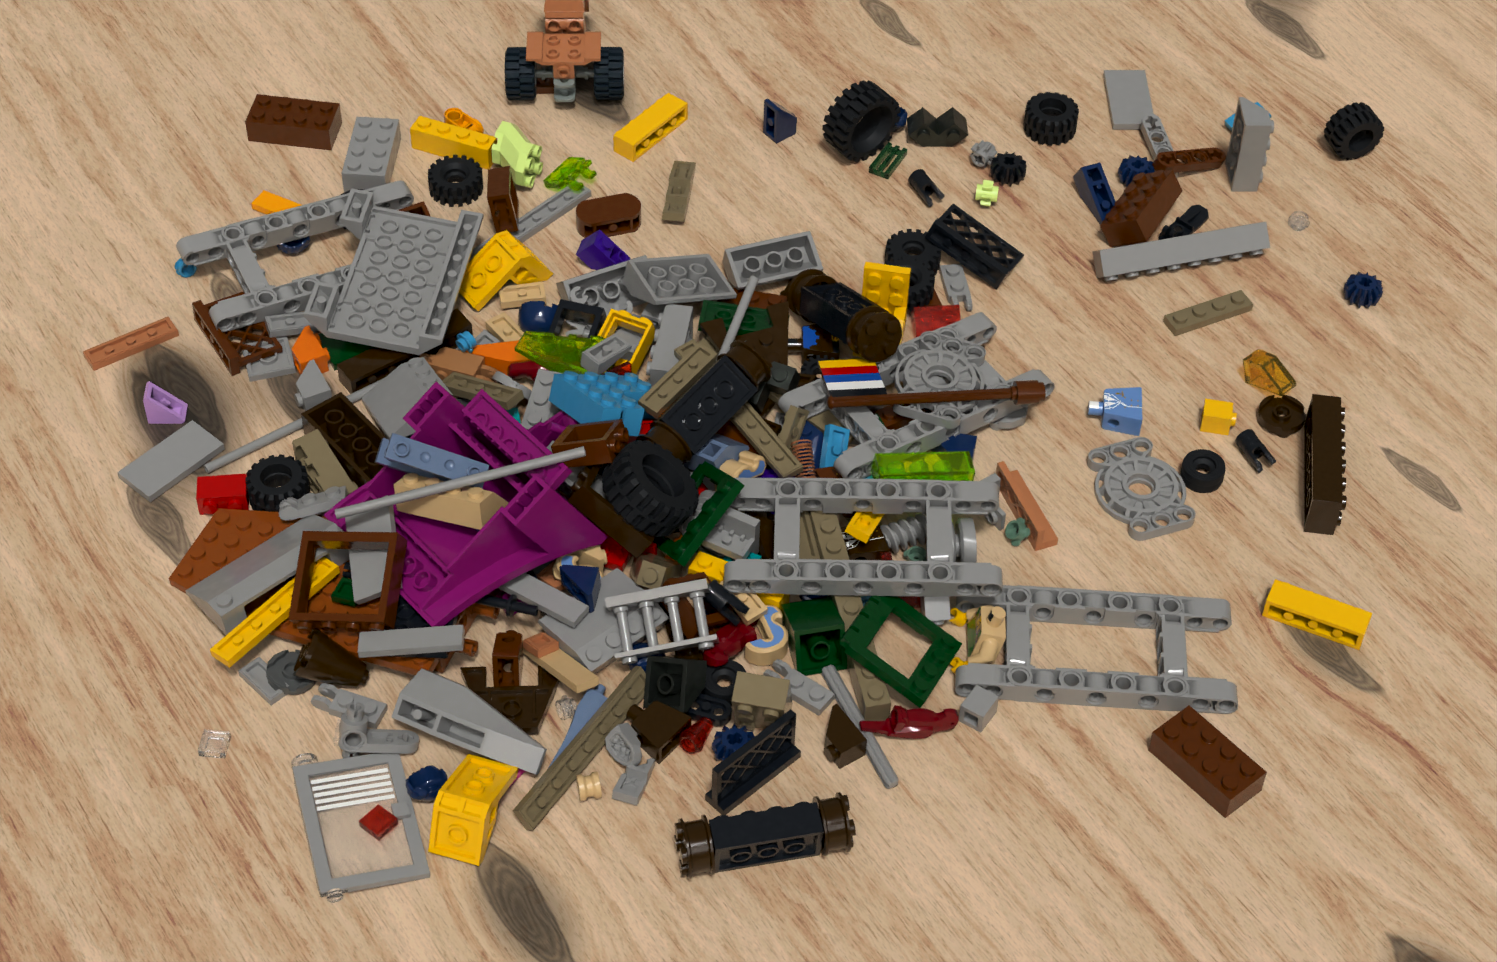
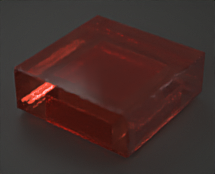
M378 804L359 820V825L379 841L398 825V819Z

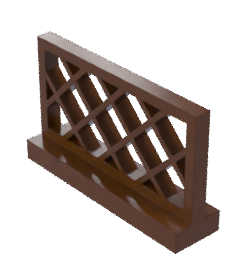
M244 291L205 305L201 300L192 303L195 322L231 376L239 374L240 367L248 363L275 355L274 353L276 352L277 354L283 352L282 346L276 337H269L265 321L245 326L248 327L246 332L236 329L222 332L220 328L216 330L209 315L210 308L218 304V301L245 294ZM253 329L263 330L261 335L252 334L251 332ZM234 336L242 339L240 343L230 341L231 337ZM247 339L258 341L256 346L245 344ZM263 341H266L268 344H272L273 347L266 349L261 348ZM241 350L252 352L251 355L242 358L239 355Z

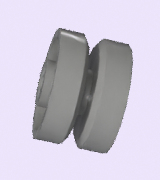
M971 517L958 518L955 529L952 522L953 562H977L976 531L973 518Z

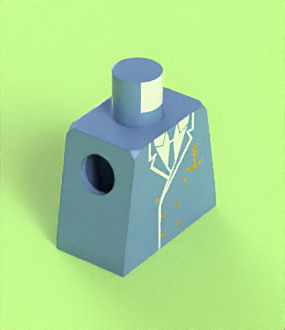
M1142 388L1105 389L1102 402L1089 401L1088 415L1101 416V427L1105 430L1139 436L1142 425Z

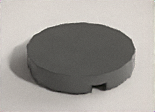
M289 650L281 651L268 661L266 677L269 685L274 690L280 689L284 694L289 695L301 694L310 690L317 682L293 676L295 672L293 669L300 650H295V652H289Z

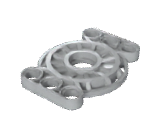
M925 331L920 335V350L908 354L900 361L894 377L898 394L984 389L985 383L983 374L978 366L984 363L986 350L983 346L934 331ZM931 340L934 341L935 344L930 345L925 343L924 341ZM947 347H955L958 350L950 351L947 349ZM977 353L980 357H972L969 354ZM940 375L946 377L950 383L938 385L931 382L929 378ZM899 381L903 382L904 388H902ZM979 400L970 401L969 403H967L968 401L916 403L909 406L897 404L893 405V410L901 416L946 429H955L960 424L961 413L970 410ZM929 408L933 412L925 413L921 409ZM953 415L956 419L949 420L946 419L944 416Z
M1137 437L1095 448L1089 452L1087 460L1088 467L1092 471L1098 472L1094 490L1099 505L1114 519L1129 524L1128 534L1137 541H1144L1188 529L1193 525L1196 514L1192 507L1184 505L1186 486L1182 477L1166 462L1151 457L1153 444L1145 437ZM1143 446L1147 451H1138L1135 447ZM1123 452L1126 456L1117 457L1114 453ZM1095 457L1102 458L1104 462L1096 463L1092 459ZM1099 481H1104L1103 486L1099 488ZM1136 483L1145 484L1151 489L1152 493L1139 495L1133 493L1129 487ZM1178 492L1182 493V499L1179 498ZM1186 514L1190 519L1182 520L1177 515ZM1164 520L1168 523V525L1161 526L1158 525L1155 521ZM1142 526L1146 531L1138 532L1133 527Z

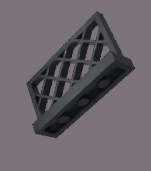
M954 203L939 219L937 218L933 222L925 236L927 240L996 290L1024 257L1023 253ZM951 213H954L956 216H958L960 220L953 219ZM956 226H963L964 231H958ZM970 227L976 229L978 233L971 232ZM974 239H981L982 244H976ZM988 240L994 242L996 246L989 245ZM992 252H999L1000 257H994ZM1006 253H1009L1016 259L1007 258Z
M790 709L712 769V789L705 794V800L721 815L728 814L801 757V751L795 746L796 713Z

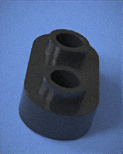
M700 693L687 713H682L689 715L696 721L722 726L731 720L732 707L724 699Z

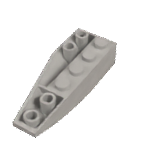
M422 668L400 692L392 714V718L440 739L533 774L539 773L547 751L545 747L468 687Z

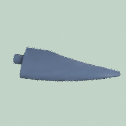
M602 684L597 685L594 689H588L581 699L566 737L549 767L608 699L603 695L606 688Z

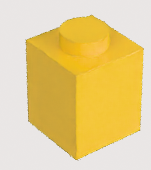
M1205 398L1200 431L1228 435L1230 426L1235 427L1237 413L1233 412V403Z

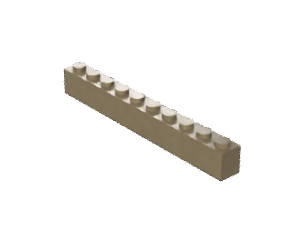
M808 511L820 559L850 560L837 514L823 513V511ZM828 595V597H831L845 623L846 632L863 608L861 597L853 595ZM872 639L870 644L867 646V649H869L871 652L877 655L874 641ZM847 655L849 674L860 712L865 721H885L889 718L891 700L886 683Z

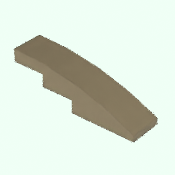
M674 161L669 176V186L666 193L662 220L685 221L696 162Z

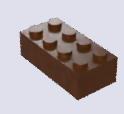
M257 94L245 121L248 141L332 150L342 125L340 103Z
M1157 170L1147 174L1139 173L1133 177L1129 186L1125 188L1121 197L1115 202L1113 208L1106 214L1105 219L1099 225L1110 247L1148 241L1183 191L1173 170Z
M1190 705L1152 732L1148 751L1224 818L1228 817L1262 791L1267 772Z

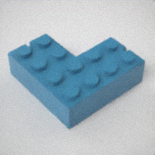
M565 371L564 374L554 373L548 401L580 424L622 419L624 427L629 432V436H639L642 419L654 418L645 411V408L638 404V400L652 388L651 384L640 380L639 376L634 373H625V375H618L612 372L598 375L589 371L585 372V374H578L572 371Z

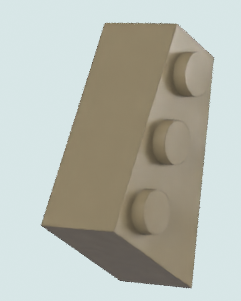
M318 429L292 441L295 460L301 461L302 466H305L309 487L314 494L324 492L333 486H346L348 495L358 489V486L350 480Z

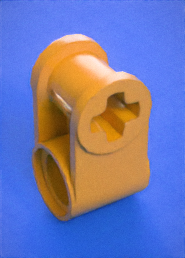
M449 108L445 111L444 123L484 133L482 124L477 119L464 113L461 109Z

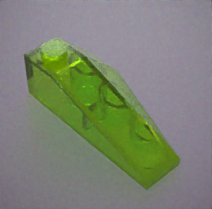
M525 331L514 349L516 352L550 371L563 374L565 371L585 374L587 370L580 364L582 352L606 338L592 335L590 338L577 337V334H569L568 337L555 336L554 333ZM615 363L612 366H610L605 372L613 373Z

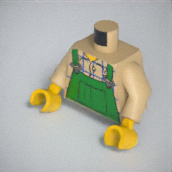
M985 605L968 609L964 613L957 608H952L950 614L955 616V618L949 620L951 623L962 627L968 620V660L964 662L959 657L953 658L950 662L953 668L950 670L955 673L956 668L968 665V663L994 664L1006 639L1005 610L999 606Z

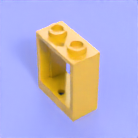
M611 309L592 346L613 335L618 326L643 334L630 361L620 358L606 370L618 375H625V373L637 374L654 340V325L652 321L645 317L637 318L625 310L617 311Z

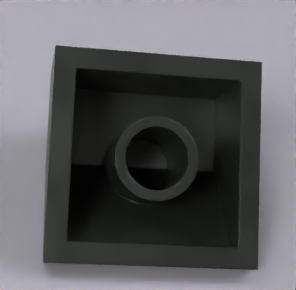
M647 656L643 708H647L653 701H659L680 712L687 713L705 688L707 661Z

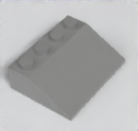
M709 254L628 260L622 281L631 296L653 305L731 299L737 296Z
M416 357L400 364L361 399L390 440L392 433L406 437L416 432L403 417L435 382H438L451 395L453 394L425 358Z
M616 568L601 578V588L595 610L592 613L588 612L575 628L548 614L539 619L538 623L549 636L559 642V648L592 673L597 674L616 661L614 653L623 652L617 614H614L613 611L609 612L606 608L605 598L644 589ZM654 603L652 610L656 632H658L666 624L669 617L658 603ZM639 606L631 607L629 612H627L632 646L645 641L647 636L642 609H639Z

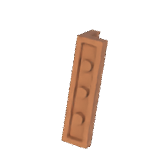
M1004 461L998 462L996 474L1001 478L1000 492L1016 520L1018 518L1025 519V525L1030 529V535L1027 539L1034 551L1057 545L1058 537L1018 470L1010 472Z

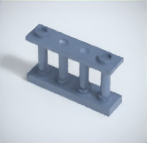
M395 433L391 434L390 440L382 438L374 462L404 473H416L419 476L438 478L442 481L488 471L489 469L488 464ZM484 482L470 485L469 487L483 488Z

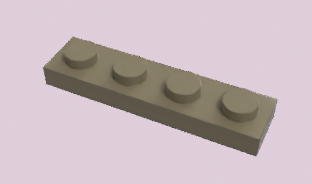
M1242 290L1164 315L1163 322L1174 336H1178L1252 311L1253 303Z
M698 342L638 400V404L657 419L716 361L718 354Z
M452 372L442 380L453 396L472 400L483 389L505 410L514 408L517 403L524 399L523 392L520 389L457 372Z

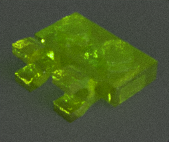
M568 157L543 182L546 188H556L559 190L568 185L570 189L580 191L584 185L575 180L581 173L587 179H593L597 173L588 168L592 164L591 160H585L582 157Z

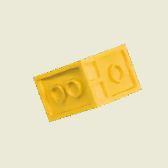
M506 230L496 233L468 263L459 293L479 312L509 279L517 285L548 280L553 273L527 246Z
M865 262L862 296L884 308L899 320L902 328L900 344H902L907 318L911 268ZM853 352V356L862 357L861 355Z
M468 754L438 791L433 805L428 852L480 866L496 822L498 801L517 778L518 767Z

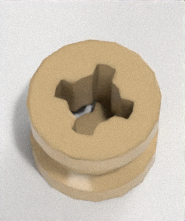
M597 771L592 772L588 776L576 775L580 801H586L588 797L602 798Z

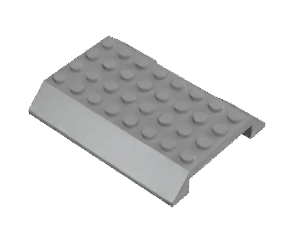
M351 188L340 216V222L360 240L340 297L339 285L316 281L304 311V318L327 338L415 355H420L441 345L484 214L461 210L456 222L373 206V192Z

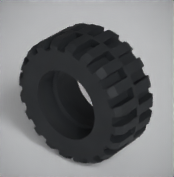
M647 440L628 443L617 454L613 462L605 466L602 473V488L604 493L607 494V501L614 506L613 510L624 518V522L633 525V529L639 532L643 531L648 536L664 537L673 534L695 512L698 506L699 492L696 489L695 480L690 476V471L682 465L683 462L679 458L676 459L668 449L665 450L661 445L657 443L652 444L651 441Z

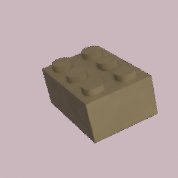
M737 671L731 700L735 724L739 725L740 728L746 726L747 730H754L755 728L765 729L792 709L790 680Z

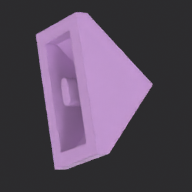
M147 382L143 403L148 424L184 423L188 404L152 382Z

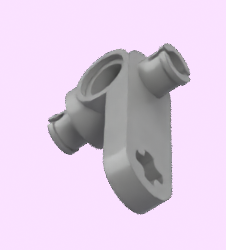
M354 702L347 705V712L342 714L339 723L338 745L343 750V758H349L350 754H353L352 757L359 756V753L409 754L417 751L419 736L415 732L409 730L367 729L368 717L363 713L364 705L356 703V709H354Z

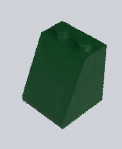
M831 597L781 604L782 624L788 631V647L795 670L806 676L822 673V668L830 664L834 665L837 671L847 669V655L844 652L846 649L839 642L845 633V623Z

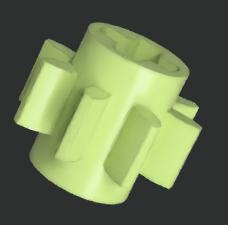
M983 180V184H977L975 200L981 201L980 206L990 207L991 202L997 203L999 186H993L994 181Z

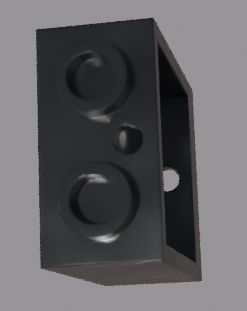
M560 299L543 345L546 356L566 358L581 363L582 352L592 347L607 318L604 308ZM565 319L592 325L584 349L556 344Z

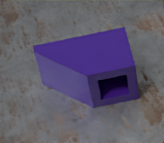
M600 229L584 238L576 253V256L594 270L630 260V257Z

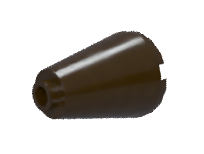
M313 628L307 637L312 640L310 643L307 642L306 645L303 644L293 669L295 671L293 676L357 688L359 684L364 685L369 671L366 670L367 665L322 631Z

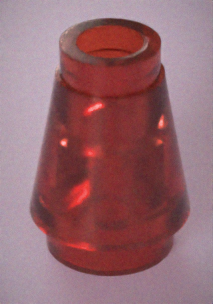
M702 717L683 731L679 740L680 747L689 754L700 752L713 729L712 721Z

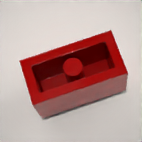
M247 473L197 477L196 500L199 514L211 515L218 511V508L249 510V497L246 487Z

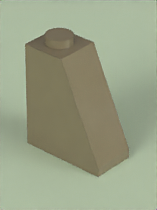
M644 551L638 558L634 557L630 575L637 585L653 589L663 587V583L669 578L680 577L683 566L676 561Z

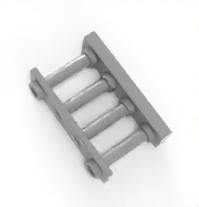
M705 578L606 597V608L609 612L613 611L614 614H617L623 652L614 653L615 659L618 662L622 661L623 665L636 663L638 662L637 658L693 647H698L699 650L714 648V643H719V637L717 634L709 635L703 602L705 593L710 592L708 580ZM690 597V600H693L699 633L698 638L684 640L678 609L679 598ZM664 601V604L668 606L674 642L658 645L652 607H654V603ZM639 606L643 613L648 647L633 650L627 612H629V608Z

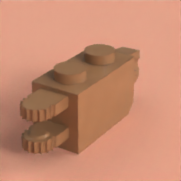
M448 347L439 349L436 355L422 353L419 357L425 358L441 380L445 379L452 372H457L494 382L492 381V376L496 371L498 372L496 368L485 365V357Z

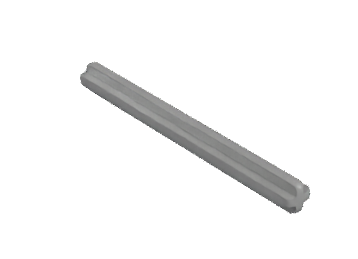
M830 664L823 667L822 676L831 692L835 693V699L840 708L867 739L866 754L887 789L896 787L899 781L896 773L873 733L861 731L859 722L865 721L835 666Z

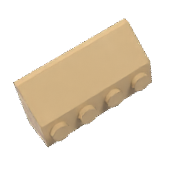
M407 473L394 484V491L397 494L444 481L438 478L419 476L416 473ZM466 486L396 504L397 511L481 530L501 507L505 508L509 502L492 491L483 490L480 487Z

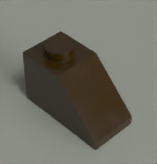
M835 704L832 706L826 732L824 753L829 761H833L841 769L866 755L867 739L839 705Z

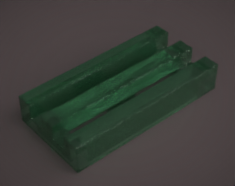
M888 142L869 166V173L889 179L906 157L907 149L899 150L900 146L892 147V143ZM898 155L884 173L883 170L890 164L893 157Z

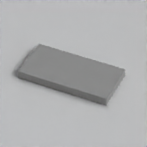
M1104 70L1103 78L1113 130H1141L1140 125L1143 116L1154 114L1145 70Z
M192 420L117 472L118 477L146 500L152 502L225 450L224 444Z
M393 505L345 517L347 532H396ZM349 549L354 602L358 605L381 597L388 550Z

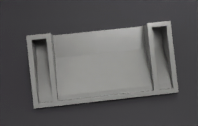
M315 514L304 517L185 590L186 594L227 635L247 618L244 609L245 605L296 574L303 531H344L334 522ZM316 549L315 561L324 556L340 566L350 560L349 549Z

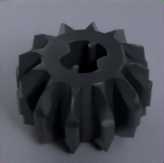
M1007 151L1005 154L998 153L997 157H994L991 161V177L994 178V182H1001L1002 186L1008 184L1011 187L1013 183L1019 185L1020 181L1024 180L1026 176V161L1023 160L1021 155L1016 156L1015 152L1009 154Z

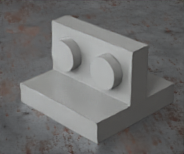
M729 507L701 545L732 559H746L750 552L758 554L760 520Z

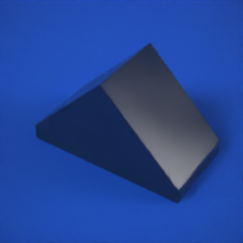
M560 566L562 585L577 600L588 605L589 613H592L595 610L601 588L599 567Z

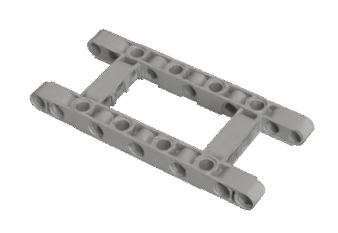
M395 181L363 190L373 192V206L400 210L410 206L414 201V197L404 181ZM349 193L181 238L177 242L176 248L186 265L198 266L227 258L245 293L218 301V304L210 308L209 315L216 330L220 328L222 332H227L265 321V316L304 311L316 281L339 285L340 297L351 264L335 268V271L320 275L318 273L275 287V285L268 284L265 278V271L260 268L257 262V255L253 251L345 227L340 222V216Z
M979 312L933 331L982 345L989 342L988 339L996 333L997 326L984 313ZM920 336L900 344L896 353L887 359L875 362L884 386L895 382V372L900 361L908 354L920 350ZM931 340L924 341L925 343L930 345L935 344V342ZM947 347V349L950 351L958 350L955 347ZM977 353L969 354L972 357H980ZM984 360L981 366H978L983 374L984 389L1009 388L1013 385L1014 381L1038 380V382H1043L1045 385L1046 398L1055 388V384L1041 370L1032 369L1005 381L986 360ZM817 379L785 393L779 399L778 406L785 414L789 410L790 405L810 411L807 418L828 410L827 399L829 395L823 379ZM1010 399L979 400L970 410L961 413L960 424L955 429H946L915 419L902 428L888 430L879 421L877 414L874 415L866 406L829 409L860 443L843 451V454L835 460L834 468L843 478L863 479L933 449L949 440L948 437L967 434L1031 404L1015 405L1013 400ZM953 415L944 416L946 419L949 420L956 419Z
M735 478L745 486L730 507L738 509V511H775L774 559H735V561L726 563L724 566L723 586L729 592L915 597H995L1003 592V577L1000 567L991 565V563L953 562L952 514L988 515V513L996 511L999 508V487L994 482L923 479ZM803 511H823V513H853V511L873 512V514L922 512L926 516L927 561L799 559L800 513H803Z
M1003 585V592L995 597L956 596V608L964 613L968 609L985 605L999 606L1006 612L1004 665L968 663V665L956 668L955 692L961 697H967L973 688L978 685L992 691L995 695L999 696L1000 700L1159 711H1182L1190 705L1197 712L1230 714L1238 709L1237 686L1234 683L1228 682L1227 679L1188 677L1185 631L1219 633L1221 630L1228 629L1232 625L1230 603L1225 599L1022 585ZM1030 622L1156 629L1158 676L1139 675V673L1108 671L1103 673L1087 672V669L1035 668V666L1030 665L1032 644H1030L1032 624Z

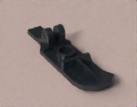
M1201 205L1191 206L1180 218L1177 217L1170 226L1165 225L1162 228L1158 240L1193 234L1209 218L1208 209Z

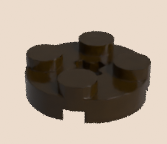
M1275 395L1264 398L1258 409L1257 422L1259 425L1270 432L1276 433L1281 438H1287L1290 434L1298 432L1303 427L1306 414L1304 413V406L1300 401L1288 395H1282V398H1274Z

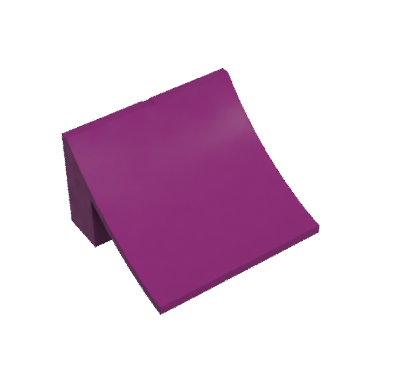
M435 382L403 417L416 431L410 439L488 464V470L553 454L483 389L465 407L438 382ZM563 462L484 482L483 490L492 491L509 503L505 508L501 507L478 533L474 528L397 511V506L393 505L396 532L408 540L402 574L403 588L400 589V595L431 627L446 625L470 605L519 575L558 557L591 546L600 545L608 536L568 502V499L557 490L573 472ZM384 466L372 480L339 501L324 516L329 521L337 524L344 532H347L345 517L337 519L335 509L395 494L394 484L407 473Z

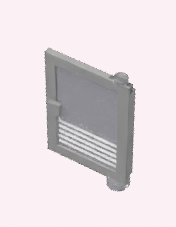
M311 753L300 754L293 758L291 766L320 897L326 896L328 902L335 903L343 899V893L430 878V871L410 795L407 793L406 777L400 754L373 753L318 762L317 756Z

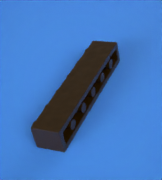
M458 308L452 312L443 343L424 353L436 355L439 349L444 347L456 349L457 334L468 331L473 335L472 324ZM373 347L337 364L339 381L352 394L385 378L400 364L408 362L412 358L420 357V355Z

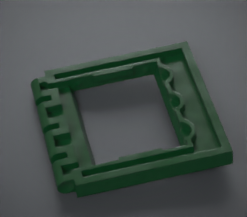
M706 461L698 465L691 478L696 482V489L702 484L704 477L709 478L713 484L717 485L716 492L710 499L704 502L701 512L696 519L690 521L681 539L673 542L668 537L667 539L665 537H655L653 540L657 544L658 549L684 567L745 486L734 477Z
M871 596L839 641L840 645L846 649L844 652L919 708L925 703L962 645L952 635L941 629L898 596ZM891 612L901 618V621L920 635L923 634L933 642L909 679L867 649V646Z

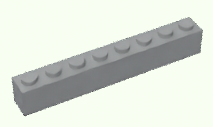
M1259 222L1092 252L1096 277H1104L1105 281L1118 279V275L1124 273L1126 277L1138 276V271L1146 270V273L1149 274L1160 272L1159 267L1167 266V270L1181 268V263L1195 266L1200 265L1201 260L1208 259L1209 263L1222 261L1221 256L1229 255V259L1243 257L1242 253L1249 252L1250 256L1263 254V249L1270 248L1267 222Z

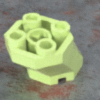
M502 121L494 136L498 138V142L492 145V163L499 164L502 167L510 166L515 184L532 188L537 174L540 175L543 168V163L540 162L542 146L532 144L517 125Z

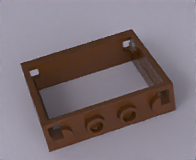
M303 531L288 620L297 625L298 629H306L307 631H311L313 627L332 632L336 631L337 628H345V630L350 632H360V629H368L369 631L394 630L408 540L398 532ZM316 549L388 550L378 614L306 613Z

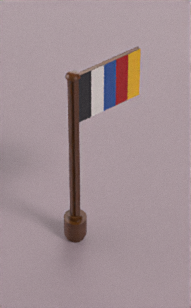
M866 359L818 361V367L829 395L827 406L831 410L838 407L1010 399L1013 400L1015 405L1038 404L1040 401L1045 400L1046 395L1044 383L1038 382V380L1014 381L1013 385L1009 388L887 394L875 362H870Z

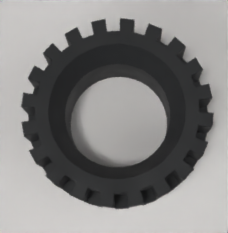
M863 80L859 82V85L857 83L852 84L850 90L844 89L842 91L843 95L841 97L837 96L834 99L836 103L828 108L830 114L825 115L824 118L827 124H824L822 130L825 132L823 136L826 141L847 159L854 160L855 162H859L860 159L863 161L867 160L868 155L873 157L876 155L878 148L882 150L885 147L884 142L886 140L889 142L892 138L890 136L891 132H895L897 129L895 123L900 120L897 114L901 113L898 107L899 104L893 97L872 81L868 80L866 82Z

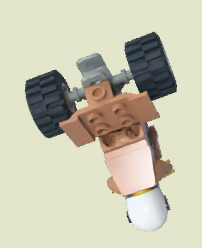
M545 0V33L543 31H527L526 47H507L505 51V91L508 100H534L536 97L537 78H542V80L554 78V100L556 102H573L575 100L576 78H585V80L594 78V96L596 100L623 99L624 51L622 47H601V31H586L584 12H589V0ZM594 61V69L582 66ZM536 63H538V64H540V65H549V66H547L546 68H545V67H542V69H537V68H536Z

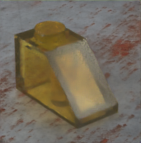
M1257 349L1243 359L1245 383L1279 396L1284 395L1297 386L1294 378L1276 355Z

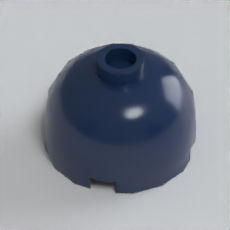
M544 301L523 303L521 308L519 307L518 312L520 330L526 333L534 342H545L558 305L552 303V307L544 306Z

